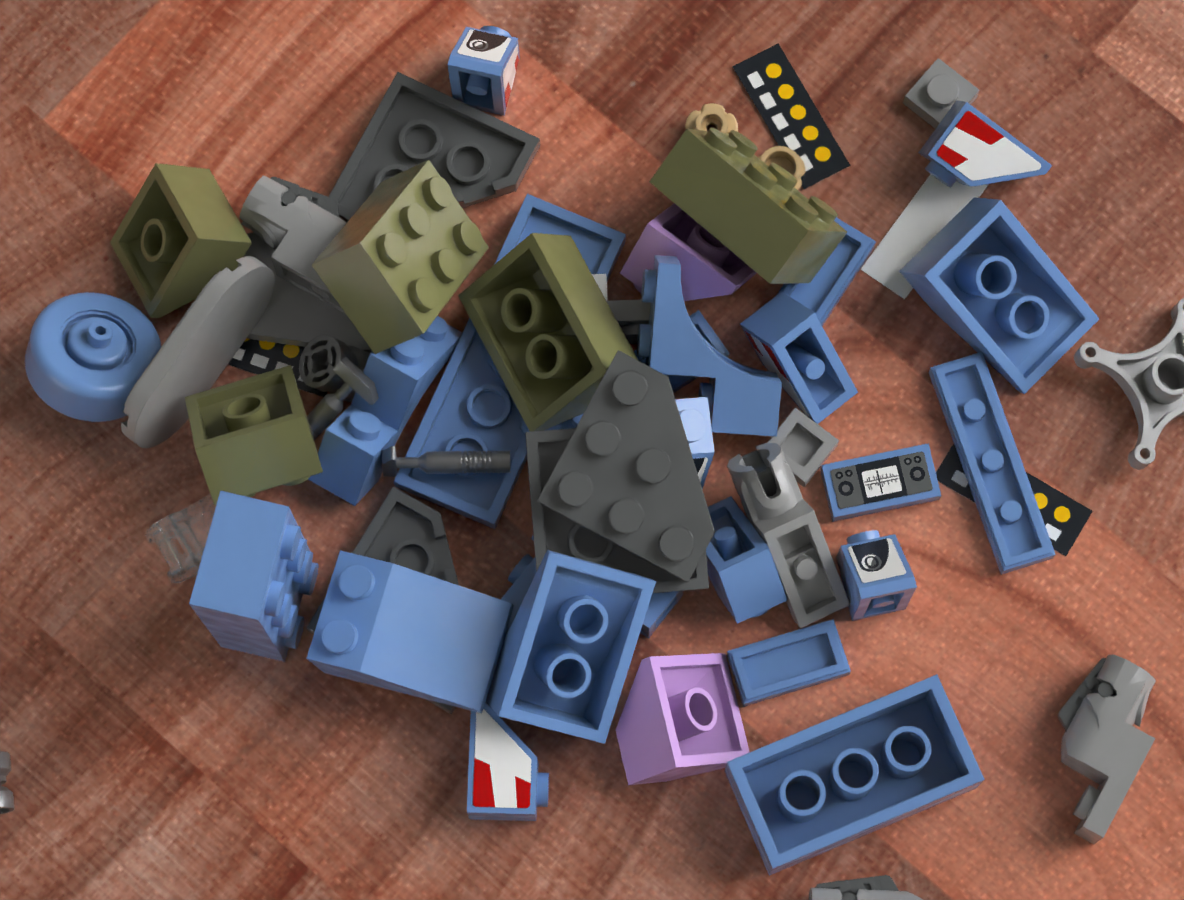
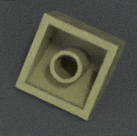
M155 163L110 241L144 307L152 318H160L195 300L205 285L220 270L222 271L227 267L234 271L238 267L236 260L244 257L252 244L210 169Z
M291 365L185 397L195 451L214 506L217 504L220 491L253 497L257 492L276 486H293L303 483L310 476L323 472Z

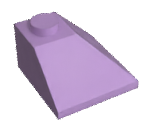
M675 203L647 223L620 272L621 275L633 282L635 288L642 294L644 269L653 270L654 256H675L681 264V286L684 301L731 295L757 273Z
M725 653L651 656L641 660L615 730L628 785L667 782L723 769L728 761L750 752Z

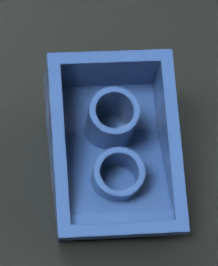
M974 197L899 271L933 312L977 353L982 352L985 360L1014 388L1023 394L1099 320V317L1002 200Z
M340 550L306 659L326 674L482 713L514 605L510 602L394 563Z
M547 550L503 641L486 703L499 717L605 744L656 581Z

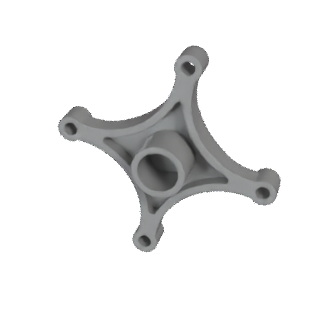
M1184 298L1171 310L1173 321L1168 333L1160 343L1150 349L1137 353L1122 354L1104 350L1094 342H1085L1074 354V361L1078 367L1083 369L1094 367L1107 373L1118 383L1128 397L1138 423L1137 443L1128 455V462L1131 467L1137 470L1144 469L1154 461L1156 456L1155 445L1163 428L1170 421L1184 415Z

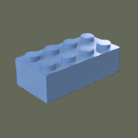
M220 491L189 605L220 647L283 662L286 660L289 648L297 649L304 627V616H299L298 611L303 594L311 596L313 593L319 565L312 562L313 552L310 551L307 539L304 538L301 527L298 526L290 507Z
M937 674L727 762L724 771L769 876L972 791L985 780Z

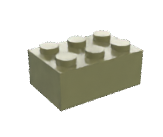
M710 128L708 131L686 129L649 182L768 283H810L847 234V231L834 221L838 216L836 211L817 197L811 196L810 199H807L794 188L798 182L796 178L775 163H771L769 166L754 155L758 150L757 146L741 133L731 130L730 133H722L715 128Z
M427 160L382 181L312 263V267L373 353L377 354L424 334L489 247L482 238L479 228L469 219L452 194L449 184L439 175L430 160Z

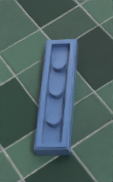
M979 352L931 367L929 375L1000 574L1002 575L1053 559L1056 555L983 353Z

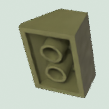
M531 233L458 295L530 432L547 430L583 414L618 350L638 360L570 235Z

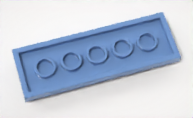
M527 194L495 264L531 233L570 235L591 274H606L608 282L626 242V234ZM470 318L405 457H420L424 453L432 451H510V473L467 472L427 474L419 468H400L394 479V485L401 490L496 529L527 460L526 437L520 429V425L524 420Z

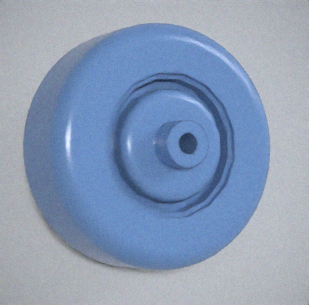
M76 293L55 300L37 316L32 326L26 349L25 370L36 394L59 413L82 421H112L127 416L123 413L125 401L137 380L162 346L152 322L132 304L120 298L102 293Z

